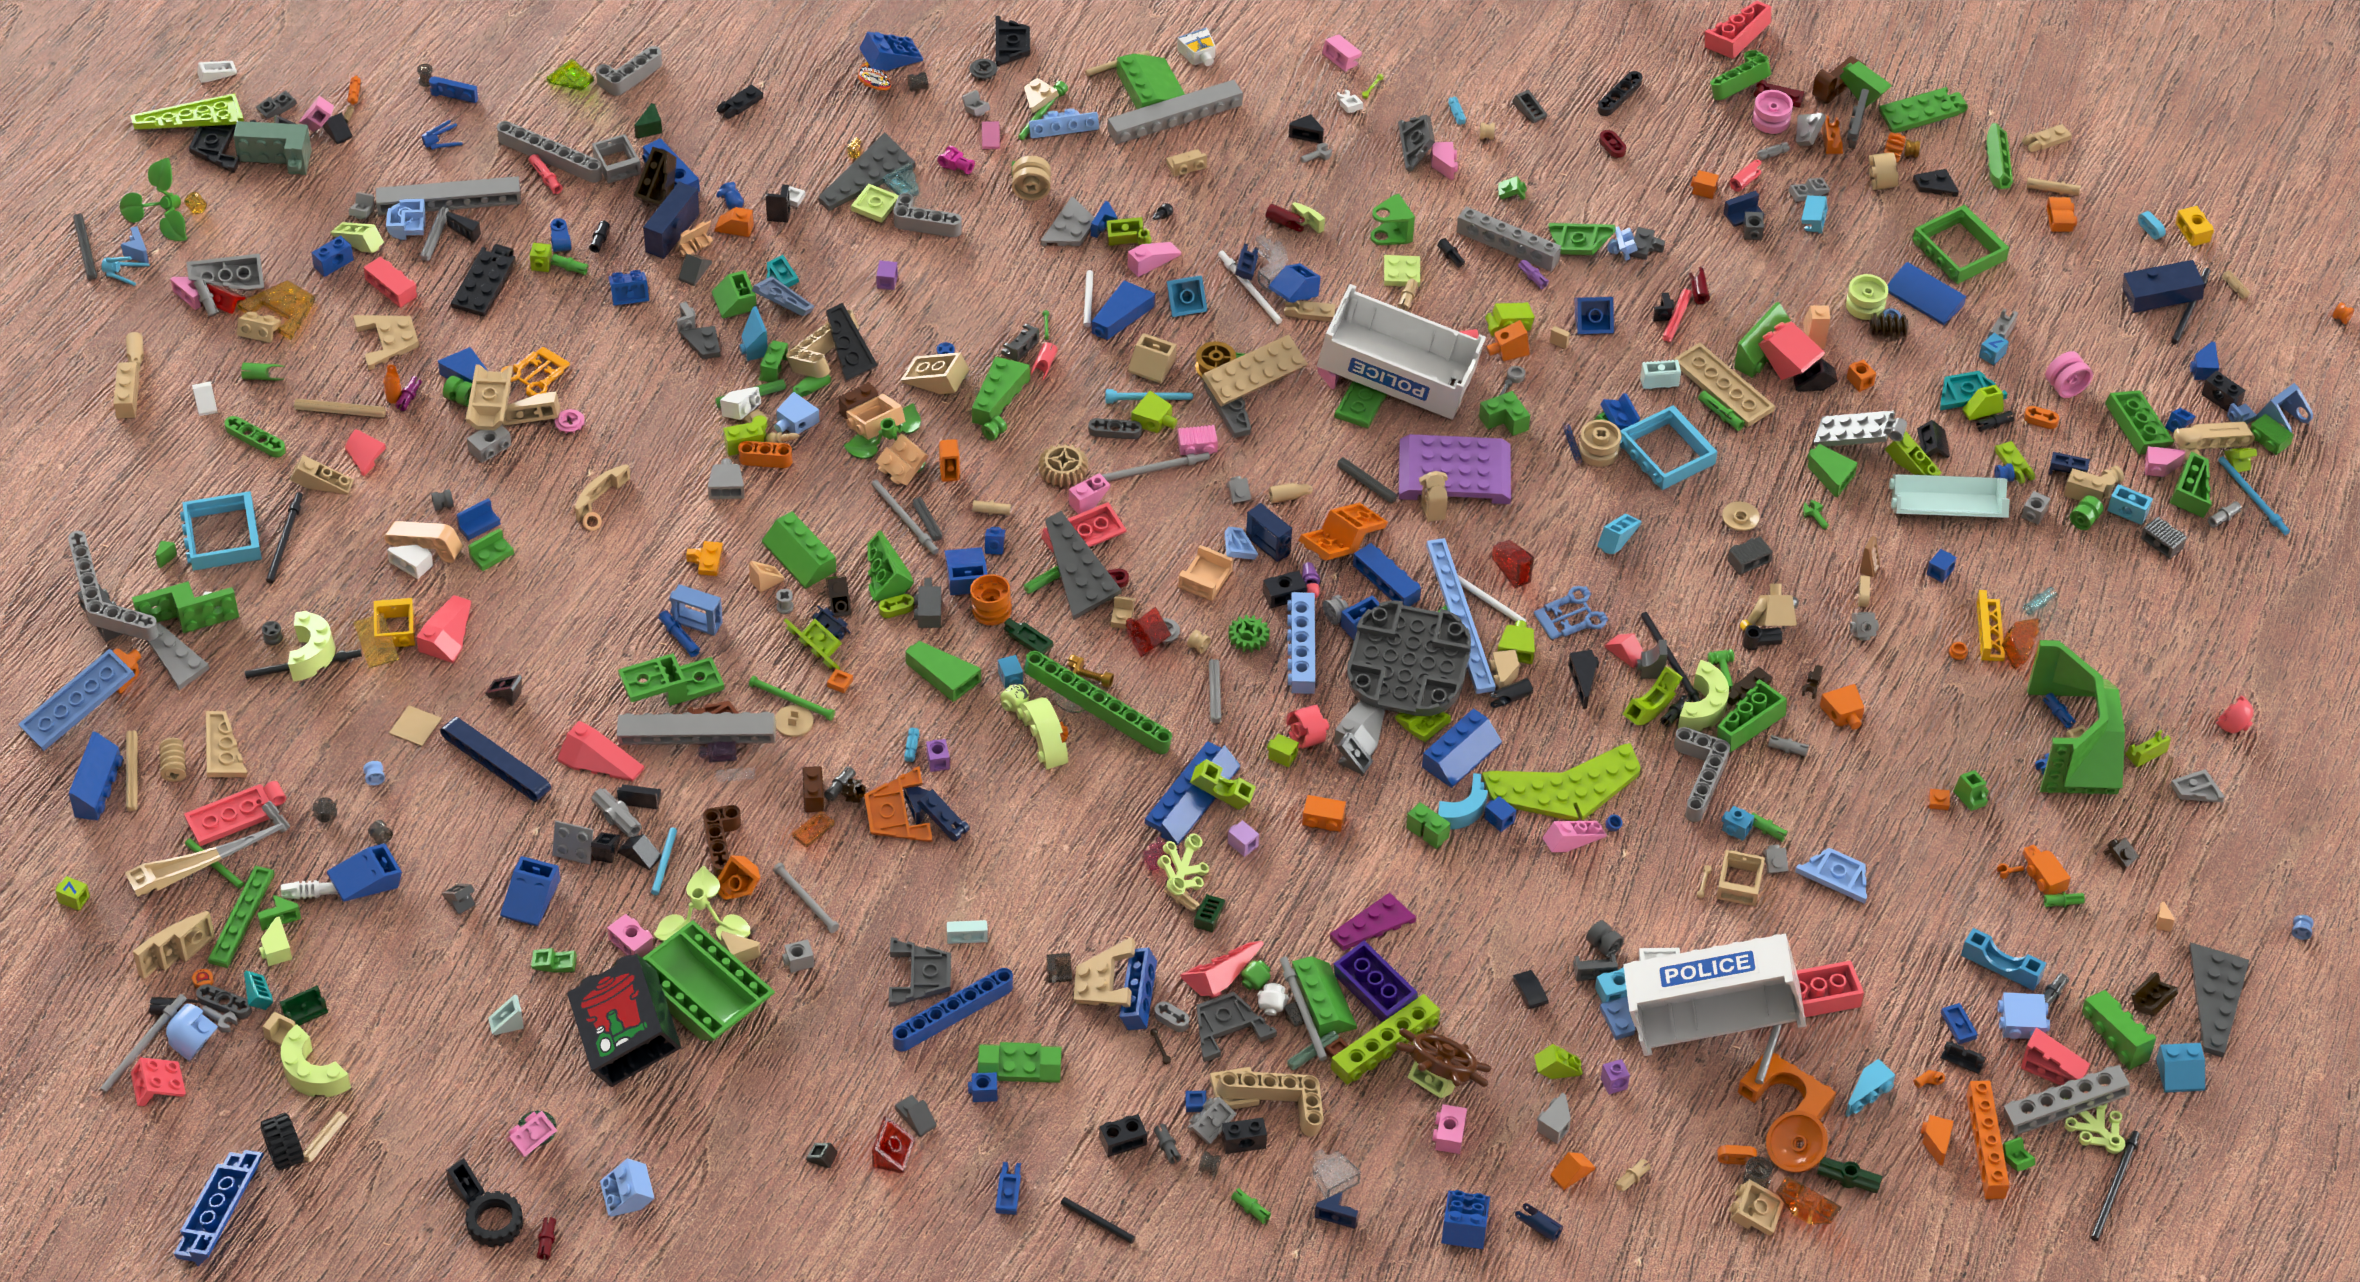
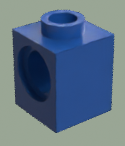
M1940 549L1930 560L1927 575L1943 583L1954 570L1957 557Z
M1500 796L1486 804L1484 819L1500 832L1515 822L1516 809Z
M997 1072L972 1073V1082H968V1094H972L973 1102L997 1101Z

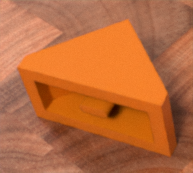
M1568 1152L1550 1174V1177L1565 1190L1594 1171L1596 1167L1582 1153Z

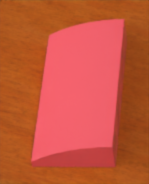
M1109 502L1068 518L1088 547L1126 532V528ZM1044 528L1042 530V539L1054 553L1047 528Z

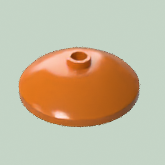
M1791 1111L1781 1115L1773 1122L1766 1137V1148L1771 1160L1779 1168L1792 1173L1805 1172L1814 1168L1823 1159L1828 1146V1135L1824 1125L1816 1116L1805 1111ZM1800 1142L1804 1143L1802 1148H1798Z

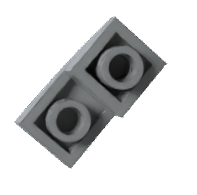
M1823 178L1807 179L1805 184L1790 185L1788 191L1795 202L1806 201L1807 195L1822 196L1828 193L1830 188Z

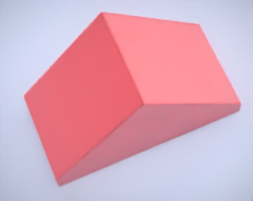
M1634 633L1617 635L1605 645L1606 649L1633 669L1637 666V659L1641 658V652H1644Z

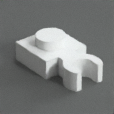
M1345 90L1344 95L1337 92V100L1347 113L1363 109V102L1356 95L1350 96V91Z

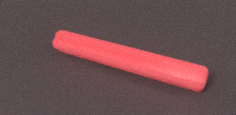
M1684 289L1663 334V341L1668 343L1672 341L1692 296L1691 290Z

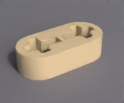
M1860 575L1858 606L1868 607L1870 576Z

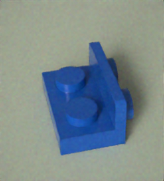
M1623 393L1619 400L1603 399L1600 404L1608 420L1620 430L1640 420L1626 393Z

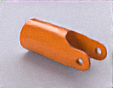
M389 364L383 383L386 400L394 404L402 395L396 366Z

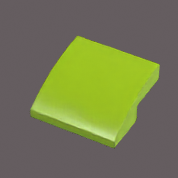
M1445 712L1432 716L1399 713L1395 716V720L1412 735L1426 742L1451 722V716Z

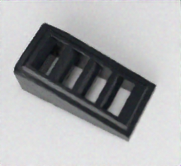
M451 212L446 213L449 228L474 243L481 235L478 221Z

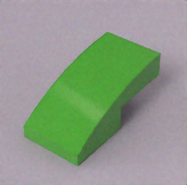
M553 948L533 950L531 968L546 972H575L577 954L575 951L555 953Z

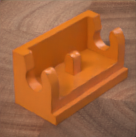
M1826 116L1822 125L1825 154H1843L1839 119L1836 117L1834 123H1829V116Z

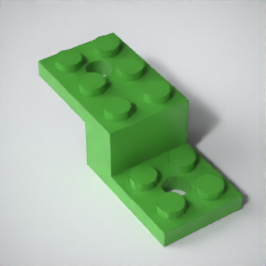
M188 581L132 597L135 611L154 616L157 623L177 617L183 633L239 617L235 593L232 587L194 598Z
M674 653L618 670V675L631 703L664 693L669 706L725 690L724 683L712 657L679 666ZM697 677H703V678H704V679L701 680V681L695 680V678H697ZM640 679H646V680H647V681L644 682V683L639 682Z

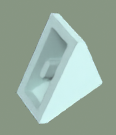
M513 995L488 1017L492 1034L498 1035L524 1029L517 995Z

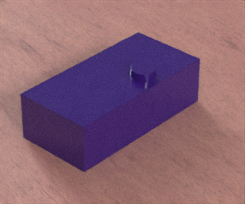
M1365 940L1334 963L1335 977L1381 1022H1384L1418 998V992Z

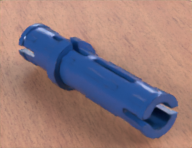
M667 610L661 612L658 619L665 625L667 632L676 638L690 657L698 655L700 648L682 629L681 623L675 620Z

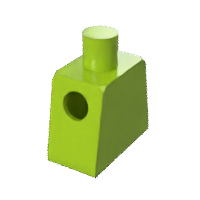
M1149 391L1131 412V421L1139 422L1142 425V429L1154 433H1160L1165 426L1174 429L1178 422V419L1172 417V405L1152 391Z
M1523 620L1516 621L1515 626L1507 625L1499 642L1498 652L1516 650L1518 662L1533 664L1535 652L1534 630L1527 628V623Z

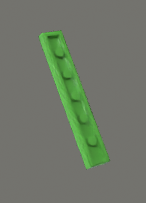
M255 865L208 958L209 964L225 968L229 967L275 875L274 870Z

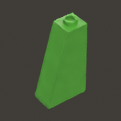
M921 641L911 645L905 651L906 664L952 702L981 682V669Z

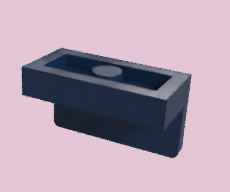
M1753 191L1725 201L1723 214L1734 227L1743 224L1745 212H1763L1758 206L1759 194L1757 191Z

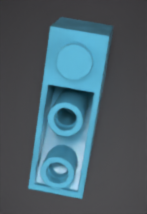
M1877 1059L1863 1069L1848 1102L1846 1117L1853 1113L1857 1114L1866 1104L1875 1102L1881 1094L1888 1093L1894 1087L1895 1074L1880 1059Z

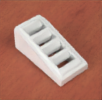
M233 61L199 62L197 74L201 83L236 75L237 70Z

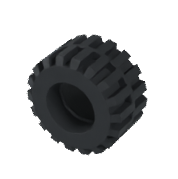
M282 1113L261 1121L262 1135L277 1170L280 1171L303 1162V1151L288 1114Z

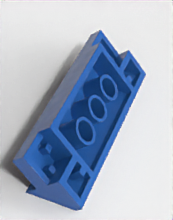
M1207 741L1147 815L1145 824L1160 831L1162 838L1172 841L1178 846L1216 799L1215 796L1190 783L1195 766L1208 759L1222 767L1221 776L1229 780L1239 770V762L1225 744L1221 748Z
M244 1150L242 1154L229 1152L224 1163L216 1165L180 1230L183 1237L174 1252L176 1259L193 1261L199 1266L209 1257L264 1156L263 1152Z

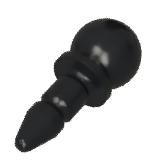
M1169 203L1162 204L1152 219L1159 220L1160 218L1165 219L1173 214L1172 205Z

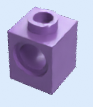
M879 260L876 275L877 288L895 290L898 276L897 262Z
M946 739L926 742V754L930 772L950 769Z
M1620 1059L1603 1064L1600 1079L1608 1094L1628 1089L1630 1074L1623 1060Z

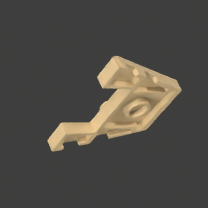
M353 316L357 332L377 329L383 349L365 354L368 370L374 369L375 365L381 362L383 364L388 362L389 358L395 355L401 356L419 347L411 316Z
M1128 938L1076 966L1074 1001L1077 1004L1099 1005V1003H1103L1109 1006H1116L1117 1004L1123 1007H1130L1132 991L1128 987L1113 991L1115 962L1134 957L1136 942L1133 938Z

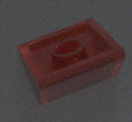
M887 1116L883 1117L872 1149L873 1167L904 1173L915 1138Z

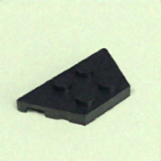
M995 16L996 65L1000 66L1029 56L1030 26L1018 24L1012 20L1006 22L1001 20V16Z

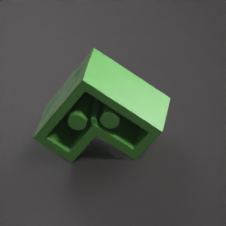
M1513 391L1480 402L1479 418L1487 429L1504 424L1512 436L1529 430L1531 415Z

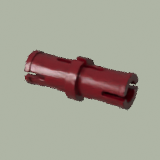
M548 1217L543 1218L542 1230L538 1235L539 1247L536 1257L540 1260L544 1259V1255H546L545 1260L550 1259L551 1247L555 1242L554 1230L556 1219L552 1217L549 1218V1223L547 1222Z

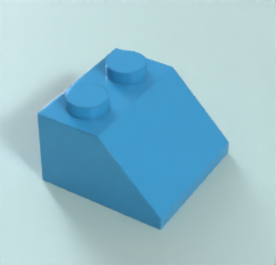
M2201 1043L2160 1045L2156 1061L2164 1093L2205 1091V1058Z

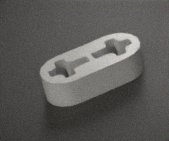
M1162 1001L1156 1004L1154 1016L1159 1022L1177 1032H1184L1189 1028V1015L1168 1002Z

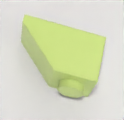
M276 917L262 936V947L259 948L262 960H267L268 966L292 960L290 946L281 919Z

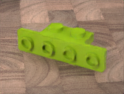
M787 618L783 620L788 625L786 629L793 635L797 633L800 636L798 640L806 647L810 645L812 647L810 651L818 658L822 656L824 658L822 662L830 669L833 667L838 670L841 669L829 657L842 643L819 621L814 619L801 632Z

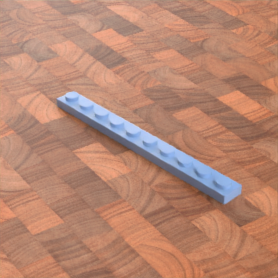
M1443 538L1427 541L1426 547L1447 609L1461 619V622L1468 628L1470 633L1471 653L1467 668L1476 694L1493 692L1496 686L1446 540Z

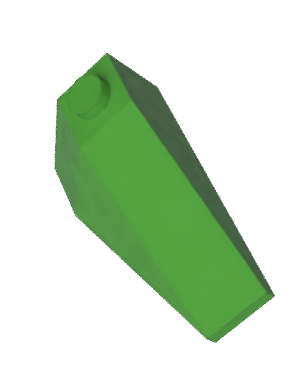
M879 530L867 543L868 561L871 562V569L868 570V575L871 577L869 591L874 601L902 595L914 583L909 570L885 535Z

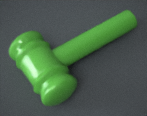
M1725 649L1723 651L1709 652L1708 662L1711 664L1719 663L1721 672L1725 676L1730 690L1733 687L1727 663L1734 661L1733 650L1729 649L1727 651Z

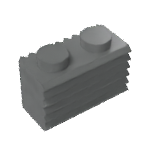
M2160 517L2155 518L2145 526L2141 535L2142 540L2169 559L2183 550L2187 539L2186 535L2184 536L2181 531H2177V529L2169 525L2167 521L2160 519Z
M1759 536L1755 539H1749L1746 543L1734 545L1729 550L1728 562L1741 575L1771 562L1773 551Z

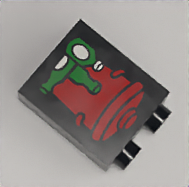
M638 954L621 957L615 962L614 967L599 975H591L584 978L580 982V986L567 992L591 1071L610 1087L617 1085L682 1048L657 971Z

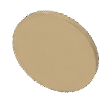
M799 705L786 706L780 709L775 716L776 729L784 736L799 737L805 735L813 726L812 713Z

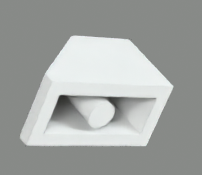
M417 544L387 549L389 562L417 579L433 566L431 552Z

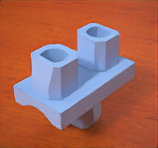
M1618 226L1615 231L1617 240L1612 239L1607 244V249L1612 254H1618L1622 251L1625 261L1631 259L1629 254L1638 249L1631 229L1628 228L1621 231Z

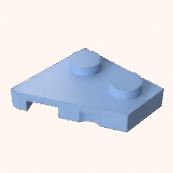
M1228 527L1225 530L1226 555L1228 557L1256 559L1258 553L1242 528Z

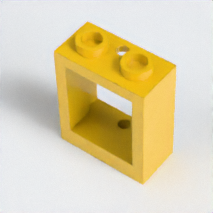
M412 598L374 601L376 649L415 646V621ZM409 617V631L381 634V619Z

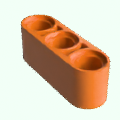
M743 441L738 446L739 462L745 466L788 468L793 463L792 448L785 443Z

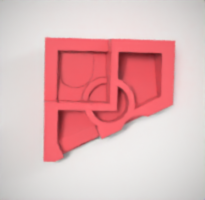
M355 429L350 435L345 449L348 455L352 457L354 464L359 467L360 473L365 476L375 466L374 460L386 449V446L375 438Z

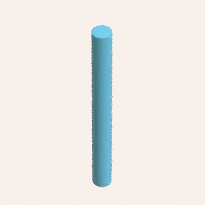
M673 827L669 829L651 890L653 895L659 894L677 833V829Z

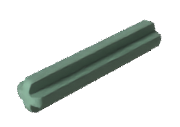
M1331 1031L1320 1038L1323 1048L1338 1039L1339 1036L1335 1031ZM1313 1043L1287 1060V1065L1291 1070L1297 1069L1317 1055Z

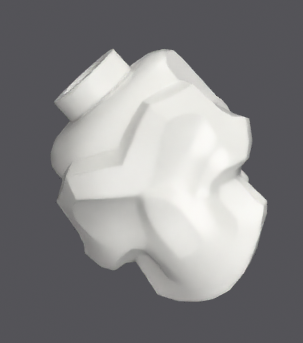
M1277 983L1265 984L1264 991L1257 993L1259 1008L1264 1010V1014L1275 1016L1276 1013L1282 1012L1286 1008L1289 997L1287 994H1284V986Z

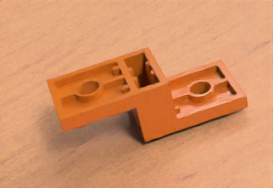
M1359 502L1330 510L1322 529L1301 534L1298 541L1304 544L1306 549L1317 553L1319 558L1331 560L1357 552L1365 534L1386 528L1388 521Z

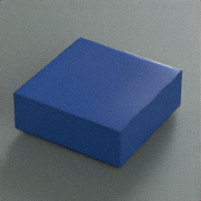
M1185 1091L1186 1112H1201L1204 1109L1202 1106L1207 1101L1206 1091Z

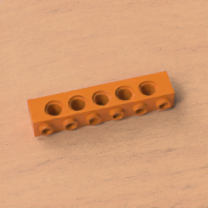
M1970 1081L1966 1097L1984 1198L2006 1199L2009 1179L1991 1081Z

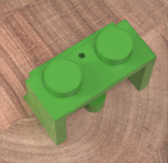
M774 340L771 344L769 343L760 365L761 374L758 380L765 382L779 380L778 373L782 370L780 362L781 360L788 361L786 357L788 343Z

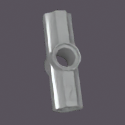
M605 788L596 790L591 797L592 802L603 812L608 823L616 825L627 837L638 835L642 829L641 824L630 814L626 804L621 800L617 801Z

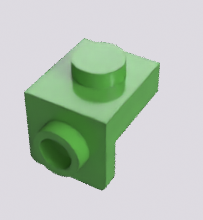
M1518 176L1498 183L1499 197L1503 200L1518 194L1523 200L1525 199L1527 187Z
M2021 1137L2003 1143L2005 1161L2017 1172L2036 1165L2035 1158L2024 1149Z

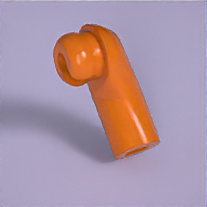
M1928 1070L1914 1079L1913 1082L1917 1088H1921L1927 1083L1940 1085L1945 1081V1075L1942 1072Z

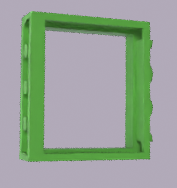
M1966 205L1960 206L1916 227L1912 240L1956 284L2006 261L2009 247ZM1961 223L1991 254L1959 268L1929 237Z

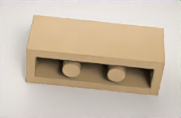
M124 362L117 365L114 408L117 419L136 418L140 378L136 362Z

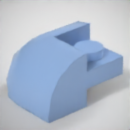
M424 199L399 200L398 204L388 208L386 229L391 236L400 240H406L407 235H424Z
M185 1004L166 1027L169 1045L188 1061L197 1054L218 1028L216 1024L202 1014V1009L192 1004Z

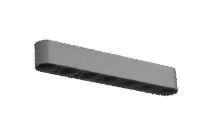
M502 121L498 123L499 143L528 156L538 154L543 162L589 182L596 183L602 179L601 163L599 160L511 122Z

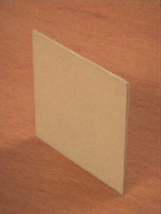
M408 705L389 734L423 746L442 718Z

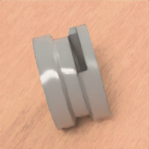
M1335 595L1331 600L1323 602V611L1327 619L1334 625L1340 623L1342 611L1349 608L1347 602L1340 599L1342 598L1340 595Z

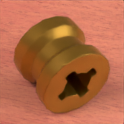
M1906 139L1904 156L1908 157L1911 155L1914 158H1918L1920 141L1911 142V140Z

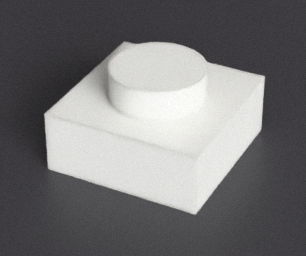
M789 186L790 205L798 207L805 197V191Z

